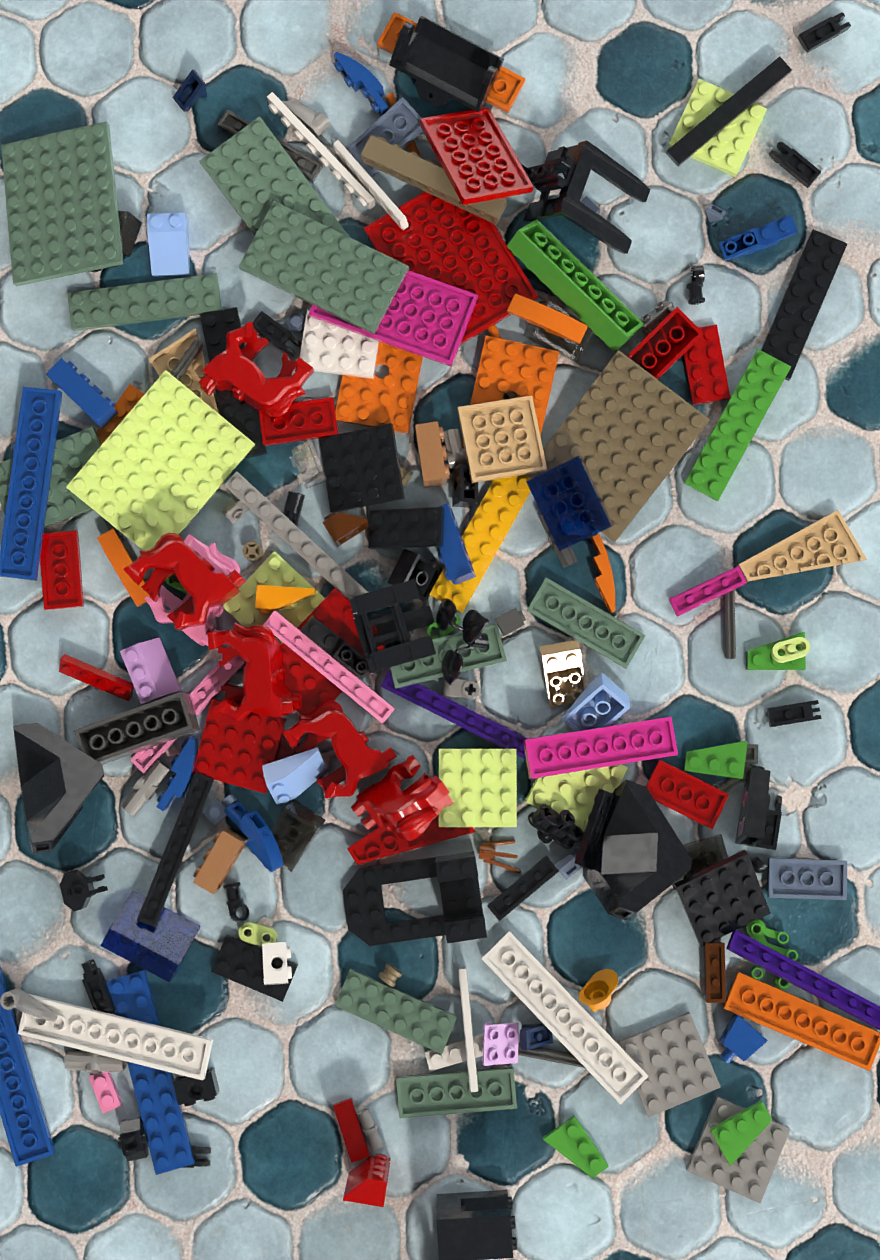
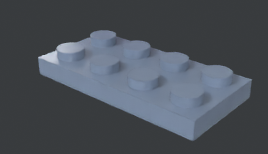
M402 97L358 137L347 150L368 174L374 177L380 170L362 163L361 153L370 135L374 137L380 136L387 143L397 144L404 149L423 132L419 125L421 117Z
M768 858L767 897L847 900V861Z

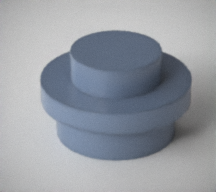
M299 313L290 315L287 320L288 328L296 333L303 331L305 326L304 316Z

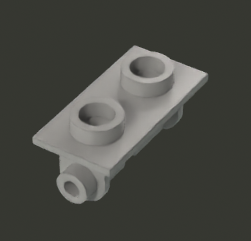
M661 301L657 303L653 311L645 314L640 319L644 323L642 326L644 330L642 332L645 336H648L659 325L658 320L662 322L674 310L672 302Z
M232 499L223 507L222 513L234 524L249 508L240 500L236 503Z

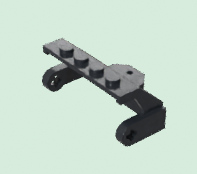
M424 16L419 18L415 31L413 24L405 22L400 31L389 66L416 79L415 87L420 99L435 107L448 103L450 99H454L476 112L484 108L504 58Z

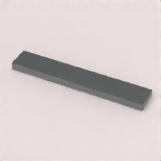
M227 109L217 125L220 129L234 136L250 124V122ZM276 138L305 178L314 183L323 168V164Z

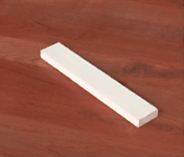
M337 140L333 143L335 153L396 224L405 230L408 227L406 216L340 141Z
M459 969L469 1086L471 1092H477L479 1089L467 969Z

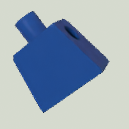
M734 1013L719 1039L726 1046L720 1057L728 1064L736 1055L741 1060L746 1061L768 1040L739 1015Z

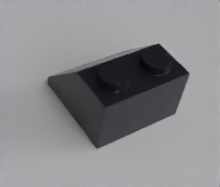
M404 549L387 583L396 585L415 579L420 596L418 599L426 603L443 569L422 555Z

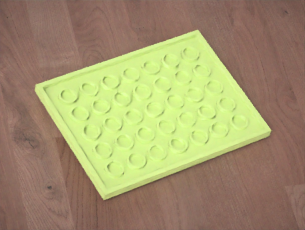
M165 370L66 488L143 551L152 549L161 536L166 533L180 535L251 451L255 443Z

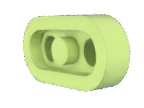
M803 637L782 641L774 645L771 650V656L779 663L802 658L809 652L810 643ZM796 646L801 647L802 651H798ZM781 651L784 656H780L778 652Z
M245 922L239 928V937L245 942L262 946L263 943H275L277 941V932L272 927L254 922ZM246 929L251 930L252 934L250 936L245 934ZM265 934L270 936L269 941L264 940Z

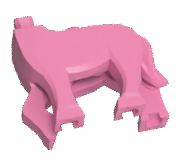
M191 534L184 540V543L201 559L205 558L215 568L214 573H224L227 576L235 569L240 574L239 564L234 559L222 555L215 543L210 544L208 547ZM162 585L157 602H154L147 596L145 600L150 605L155 619L159 623L164 624L173 623L167 615L179 608L192 595L187 593L182 601ZM224 604L209 608L204 625L185 628L182 631L199 645L208 646L207 632L214 630L213 620L216 616L219 617L224 610L222 606Z

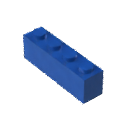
M61 358L46 375L103 429L118 413L113 408L116 404L109 397L104 399L101 396L103 392L96 385L90 386L88 383L91 380L83 373L79 375L76 372L78 368L71 361L66 363Z
M446 503L439 506L444 508L443 546H438L440 549L438 556L441 563L445 564L446 570H444L446 579L457 585L476 577L453 510Z

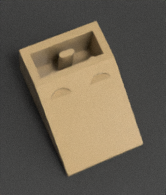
M577 640L540 646L539 653L549 706L555 707L574 703L586 688L581 651Z

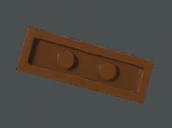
M705 943V1002L726 1003L725 943Z

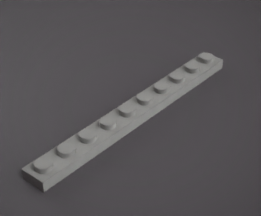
M236 471L224 484L232 494L344 597L348 599V597L368 593L241 474Z

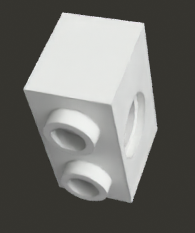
M286 942L263 943L264 985L288 983V979L292 978L291 966L287 967V959L291 958L290 946L286 947ZM275 958H280L283 961V965L279 969H275L271 965Z

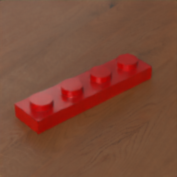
M66 654L60 659V673L126 701L132 698L133 683Z

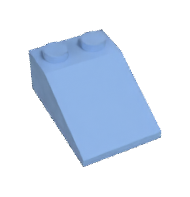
M147 214V234L152 277L189 276V220L186 214Z
M601 673L585 688L562 717V721L575 732L609 727L631 708L630 697L607 676Z
M318 747L262 765L266 785L276 804L286 803L289 800L295 799L328 771Z

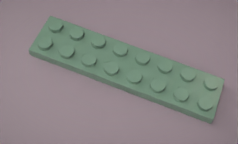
M217 273L67 293L71 328L73 331L188 317L222 310Z

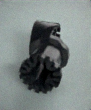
M703 265L692 266L691 268L693 269L691 270V272L693 271L691 273L693 274L691 276L692 282L686 285V288L689 289V305H696V303L699 305L705 302V298L702 295L705 279Z
M240 882L223 885L227 894L228 901H226V905H228L229 916L235 922L245 921L249 917V908L244 904L243 898L240 895ZM239 907L243 911L241 918H238L236 915Z

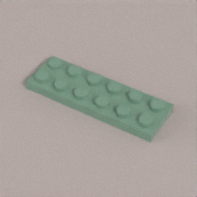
M545 578L527 609V612L627 669L646 636L548 578Z
M497 624L486 626L482 633L488 635V644L485 648L474 647L473 650L459 652L463 658L461 672L507 661ZM463 632L432 639L436 651L435 655L390 667L394 688L397 689L444 677L442 673V660L448 650L455 652L457 648L468 646L463 640Z
M353 969L349 970L335 1004L340 1009L440 1054L445 1049L458 1017Z
M514 1068L477 1070L479 1089L477 1092L470 1091L468 1071L396 1077L399 1119L517 1109Z

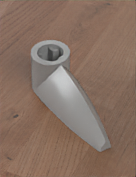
M282 101L316 138L331 125L329 119L321 112L317 113L299 103Z
M17 988L5 992L0 998V1004L4 1009L11 1010L16 1008L31 1016L56 1022L58 1018L44 1004L21 989Z

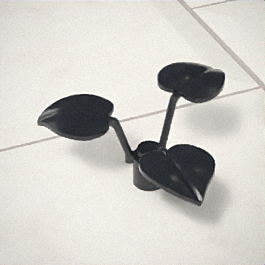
M444 598L436 614L438 628L440 630H447L451 625L463 632V640L468 644L466 647L457 648L455 652L448 650L443 657V676L446 682L453 686V682L458 678L463 667V658L459 652L473 650L474 647L485 648L487 646L488 635L482 633L489 620L478 611L469 610L463 618V627L456 625L453 622L457 615L456 606L452 600Z

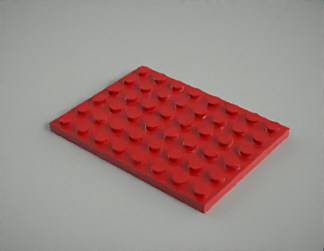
M427 192L421 193L398 207L406 216L408 227L405 230L401 229L389 214L364 227L365 233L377 251L409 266V271L478 295V300L461 344L512 315L507 310L515 294L533 301L538 299V295L493 223Z

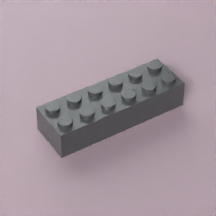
M181 691L76 729L74 732L79 750L104 765L199 731L200 728L189 694Z

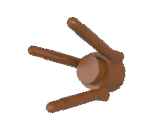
M515 840L480 843L479 859H484L483 862L491 863L519 874L521 873L519 869L493 860L495 856L517 859L518 855L496 852V847H492L513 844Z

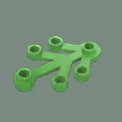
M755 919L746 925V932L750 938L788 958L789 953L794 952L795 956L791 960L796 961L798 959V953L795 950H787L770 944L764 937L775 938L779 943L786 944L789 941V935L784 931L777 932L768 929L760 919ZM755 925L759 926L758 932L753 931ZM781 934H785L786 936L784 941H780L779 939ZM755 964L750 974L755 979H761L763 977V970ZM757 969L760 970V974L758 976H754V971ZM775 975L774 984L779 989L789 988L791 983L786 981L785 985H781L780 981L782 978Z

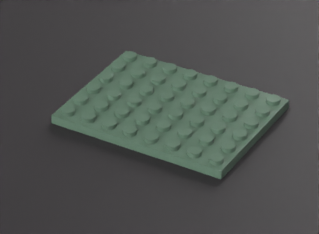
M107 121L1 145L13 284L16 287L124 264L110 125Z

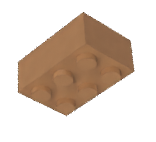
M438 421L415 425L424 488L446 485V480L450 479L448 464L444 465V461H447L445 445H441V442H444L443 427H439Z
M229 828L221 830V832L218 831L213 839L215 845L208 849L203 857L205 860L204 864L198 866L193 874V877H195L193 883L212 894L218 892L248 839Z

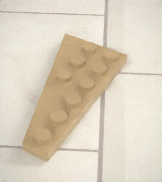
M196 328L148 359L159 376L165 370L171 373L195 339L199 340ZM201 349L179 381L219 414L214 393L209 396L200 388L199 381L203 377L202 370L206 367Z
M837 510L737 566L740 567L746 581L749 582L865 561L867 559L841 513Z

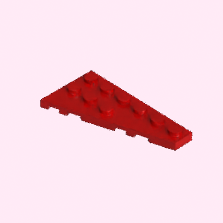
M438 814L431 821L427 829L411 841L400 839L393 830L389 832L385 827H378L348 847L347 850L357 865L476 831L473 827H439Z

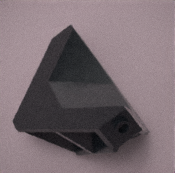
M39 723L13 726L24 820L32 854L54 851L55 846L82 810V805L104 777L103 765Z
M625 780L614 789L613 794H615L591 869L583 867L584 879L609 915L624 920L636 914L691 870V857L647 787L630 780Z

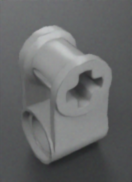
M444 678L442 696L474 699L479 695L480 688L474 681L457 678L452 686ZM470 685H473V688L476 689V692H472V695H469V692L466 691V688H469Z

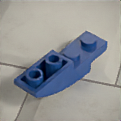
M339 52L334 53L335 62L333 64L339 73L342 72L345 76L344 81L349 88L352 87L355 92L360 90L365 98H369L371 101L370 105L375 113H379L380 116L388 111V106L382 99L384 89L378 79L356 60Z
M790 214L757 229L754 227L721 241L719 246L725 261L776 245L779 241L797 234L798 231Z
M194 736L184 740L181 748H183L179 755L176 754L171 761L173 766L170 770L177 774L170 777L167 782L169 787L166 792L162 791L157 799L159 803L156 807L162 811L167 810L175 796L183 798L193 778L192 772L198 753L197 738Z
M240 801L227 806L224 812L240 828L242 833L249 838L245 845L262 862L263 866L270 872L281 868L284 863L278 844L260 814L256 810L249 812Z

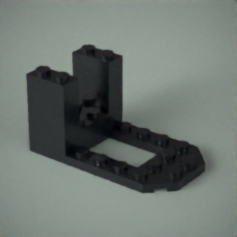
M474 851L361 867L343 889L348 930L369 946L446 935L447 943L487 938ZM438 877L444 915L387 923L381 885Z
M507 1190L437 1194L436 1221L439 1260L514 1258L513 1250H517L516 1237H512V1229H516L515 1216H511L510 1209H513L512 1196L508 1197Z

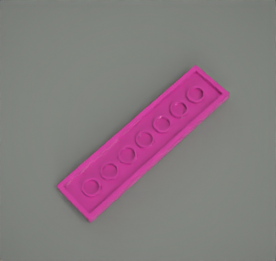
M672 717L523 740L529 779L678 755Z

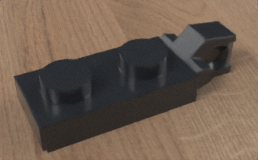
M94 959L81 964L85 972L82 982L93 1010L105 1013L114 1010L115 1006L101 969L97 968Z

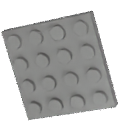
M689 1012L617 1042L648 1075V1078L637 1088L648 1118L720 1088L716 1074Z
M716 1096L686 1169L690 1173L761 1203L791 1129L772 1120L740 1157L729 1166L710 1128L746 1108Z

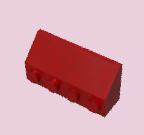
M676 307L627 357L658 380L704 333Z
M384 1154L371 1155L349 1171L343 1201L384 1207L391 1158H387Z

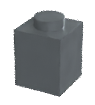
M516 608L495 618L503 637L525 625L523 621L526 620L522 611H517Z

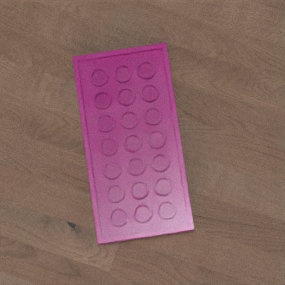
M408 270L374 335L314 305L311 306L309 316L452 367L478 300V295Z

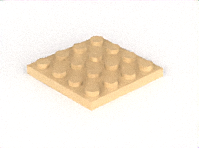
M532 396L457 408L471 483L547 470Z

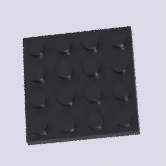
M392 423L319 438L331 513L405 499Z
M746 850L738 852L674 883L701 947L705 943H711L734 930L746 926L755 919L771 914Z

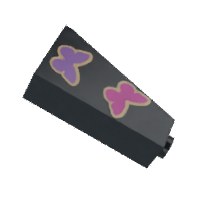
M754 766L746 773L735 844L755 847L764 839L771 772L765 770L764 767Z

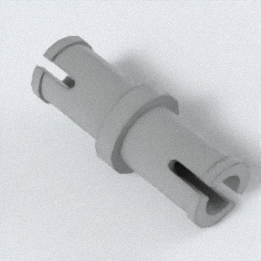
M369 1108L360 1110L357 1114L364 1128L362 1131L364 1135H367L371 1149L373 1151L378 1150L384 1145L377 1131L378 1125L374 1123Z

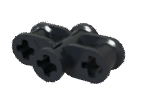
M542 804L536 812L528 815L529 823L538 830V838L545 844L550 843L553 839L563 848L570 849L576 841L582 840L583 831L574 824L575 818L568 810H562L559 814L548 805Z

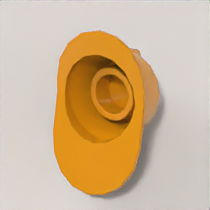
M610 969L596 972L580 990L578 996L580 1002L588 1005L593 1012L607 1007L611 1002V993L618 984L619 978L617 973Z

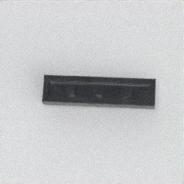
M602 789L598 790L592 811L588 817L586 829L582 835L579 850L576 853L575 864L591 869L615 794Z
M545 856L492 900L487 907L500 921L557 874L559 870Z

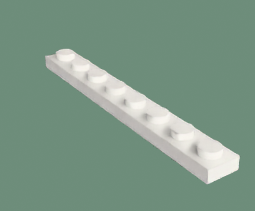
M273 92L269 94L267 99L270 111L273 114L277 113L281 117V122L287 128L291 127L295 137L299 141L303 140L306 143V148L309 152L315 153L319 157L320 163L332 170L331 174L336 180H341L344 183L345 189L350 194L354 193L356 195V199L362 207L366 206L371 210L375 206V200L371 194Z

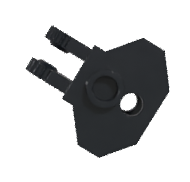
M79 870L65 873L60 883L64 904L73 911L86 908L91 896L108 890L107 886H101L96 889L93 887L92 882L103 880L105 878L104 874L87 877Z
M141 1116L132 1120L124 1119L120 1122L118 1146L119 1149H122L127 1162L147 1158L149 1155L148 1135L144 1131Z

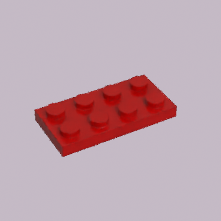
M717 325L698 327L704 335L683 354L692 405L729 400L730 393Z
M333 397L294 402L288 411L280 417H273L259 411L262 441L265 446L318 439L339 434Z
M78 531L43 533L40 563L44 610L84 607Z
M658 760L645 786L656 802L712 830L729 794L661 760Z

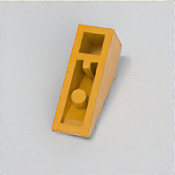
M257 585L255 608L260 610L262 614H272V611H278L316 595V589Z

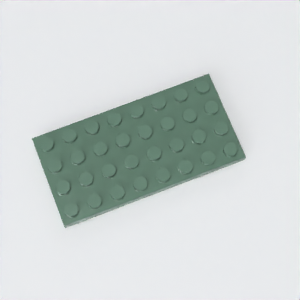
M260 116L199 161L254 236L273 201H276L349 237Z
M273 201L238 266L240 270L373 335L376 333L409 270V266L276 201Z

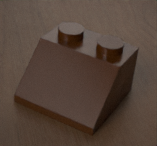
M333 512L324 518L325 521L322 522L337 547L369 528L366 518L341 512L336 514Z

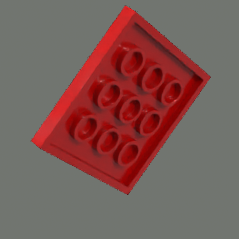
M212 699L192 774L198 773L217 781L266 794L268 787L265 782L262 765L276 761L283 735L282 732L284 731L287 719L283 717L262 716L251 712L246 718L235 721L223 713L214 711L213 708L222 703V701Z

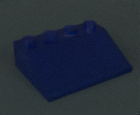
M577 456L526 481L559 551L614 526L581 456Z
M132 891L100 946L170 983L176 976L201 926L165 907L162 910L156 927L137 921L146 897Z

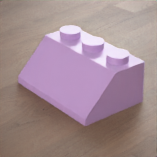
M160 637L135 644L120 651L141 705L181 691Z

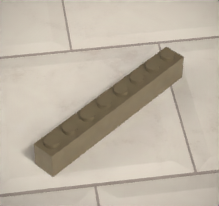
M370 135L361 153L362 163L496 225L507 206L506 197L462 205L443 168L437 166L432 160L426 161L420 158L415 152L409 153L397 144L387 143L380 136L374 137Z

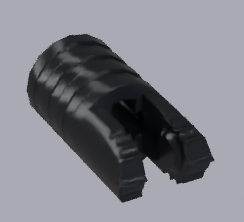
M288 491L283 514L288 518L289 513L293 512L292 522L297 526L305 495Z

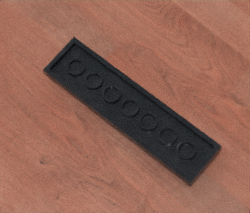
M814 229L809 235L761 348V351L791 366L785 378L787 381L792 377L847 246V243Z
M237 307L200 315L209 362L226 350L227 333L241 328ZM245 342L239 345L240 350L245 347ZM215 389L220 415L255 443V446L244 459L267 454L266 446L263 445L259 411L244 400L239 401L232 395V391H219Z

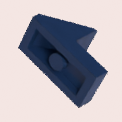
M192 69L172 98L183 112H188L198 98L207 97L206 83Z
M543 1023L522 1025L520 1030L521 1050L528 1051L552 1044V1032Z

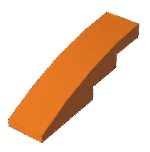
M518 294L514 295L507 310L509 314L525 319L528 323L545 329L546 332L580 344L588 328L587 325L561 312Z
M113 528L97 537L106 556L136 606L139 607L146 603L145 597H150V595L141 588L146 583L144 577L142 582L137 585L123 570L134 561L116 530Z
M597 534L590 539L598 556L592 559L599 574L593 581L609 614L615 612L613 573L600 534Z

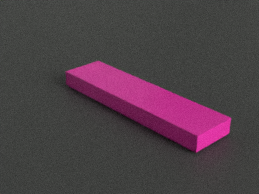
M737 566L670 598L669 602L678 617L747 584V581L740 567Z

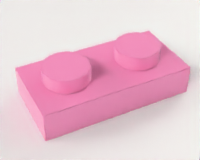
M110 1072L88 1076L102 1113L122 1105Z

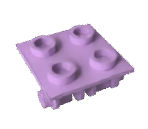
M485 1022L482 1027L484 1030V1037L482 1038L483 1066L518 1063L519 1023L492 1024L491 1022Z

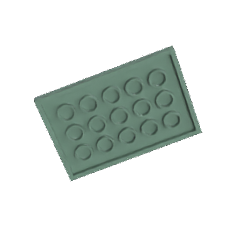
M94 427L56 441L44 528L92 510L91 507L67 489L66 486L101 446ZM13 458L0 463V503L4 514H6Z

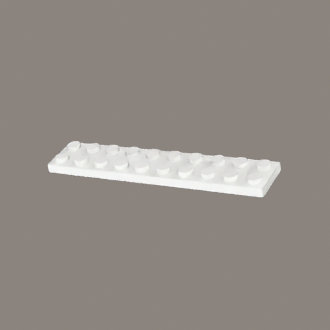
M510 931L481 958L620 1105L648 1078L645 1071Z
M29 994L49 1008L58 1018L56 1022H52L22 1012L18 1031L20 1035L199 1080L205 1079L213 1042L211 1038Z

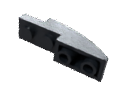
M311 616L300 630L359 678L363 679L369 672V666L365 657L315 617Z

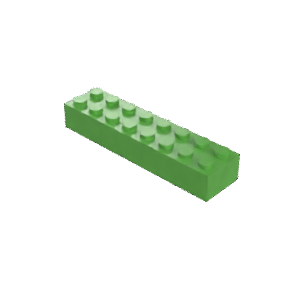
M537 219L519 229L507 245L512 254L518 257L542 283L552 290L554 295L558 296L565 303L567 308L571 309L614 352L629 342L644 325L629 308Z

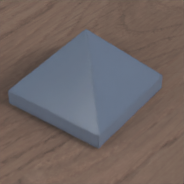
M709 204L705 210L709 222L722 220L726 214V211L713 204Z

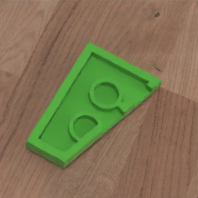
M805 632L746 651L747 670H806L805 656L784 663L776 662L771 656V650L775 644L796 637L805 638ZM796 646L798 651H802L801 647ZM781 651L778 652L780 656H784Z
M748 740L688 751L684 771L743 779Z
M759 1101L710 1128L729 1166L740 1157L768 1126L772 1118L764 1103Z
M575 1115L542 1137L544 1141L592 1178L609 1167Z

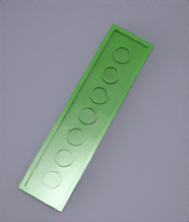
M759 349L756 350L685 480V485L715 501H719L791 366Z

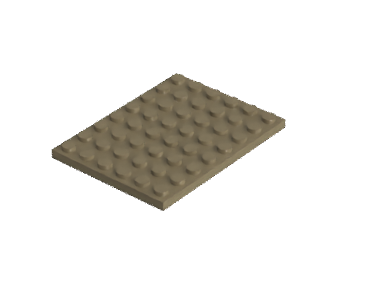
M618 350L543 448L547 470L526 475L534 479L544 489L613 542H616L710 419Z

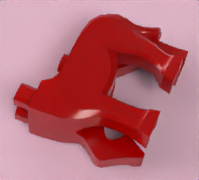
M249 322L245 326L227 333L226 350L207 364L202 370L203 377L199 381L201 390L211 396L215 389L219 391L229 390L233 392L232 395L239 401L244 400L263 413L273 417H280L288 411L292 402L297 397L306 394L302 386L314 373V369L300 357H298L297 361H291L288 358L289 355L284 352L281 358L282 368L276 378H265L262 371L252 361L269 345V341L266 338L262 339L259 337L258 332L254 330L253 322ZM247 342L245 347L242 350H240L239 345L241 343Z
M166 533L161 536L152 549L139 551L140 556L137 560L123 569L139 585L143 580L145 572L150 568H156L149 580L141 586L154 602H157L160 597V588L163 582L168 577L176 574L184 589L192 595L184 604L167 615L175 624L174 627L180 631L185 628L204 625L209 608L222 605L241 592L238 588L246 582L235 569L227 576L224 573H214L215 568L205 558L201 559L176 533Z
M234 622L233 629L211 630L207 632L209 650L218 648V653H222L223 659L219 661V666L231 662L237 656H241L246 661L243 673V686L222 685L221 692H225V699H222V703L213 708L214 711L223 713L235 721H240L251 712L262 716L283 717L289 713H294L296 709L302 708L301 696L292 697V692L287 689L284 683L286 670L283 668L280 643L271 629L263 625L244 627Z
M334 700L322 702L309 714H299V722L282 732L292 748H295L305 733H310L306 740L295 748L298 753L314 749L321 741L331 739L333 749L342 766L327 776L316 780L324 790L325 799L353 796L360 779L373 776L390 766L389 762L397 757L391 747L383 752L369 747L366 743L369 739L365 733L358 731L352 720L343 712L341 705Z
M411 755L406 761L391 767L381 781L356 795L358 800L351 806V809L358 817L365 811L368 813L360 820L367 830L377 824L379 828L385 827L389 832L393 830L400 839L411 841L427 829L431 821L444 807L450 806L454 802L448 795L450 793L436 775L431 778L424 773L417 781L402 791V781L407 778H413L421 767L415 757Z

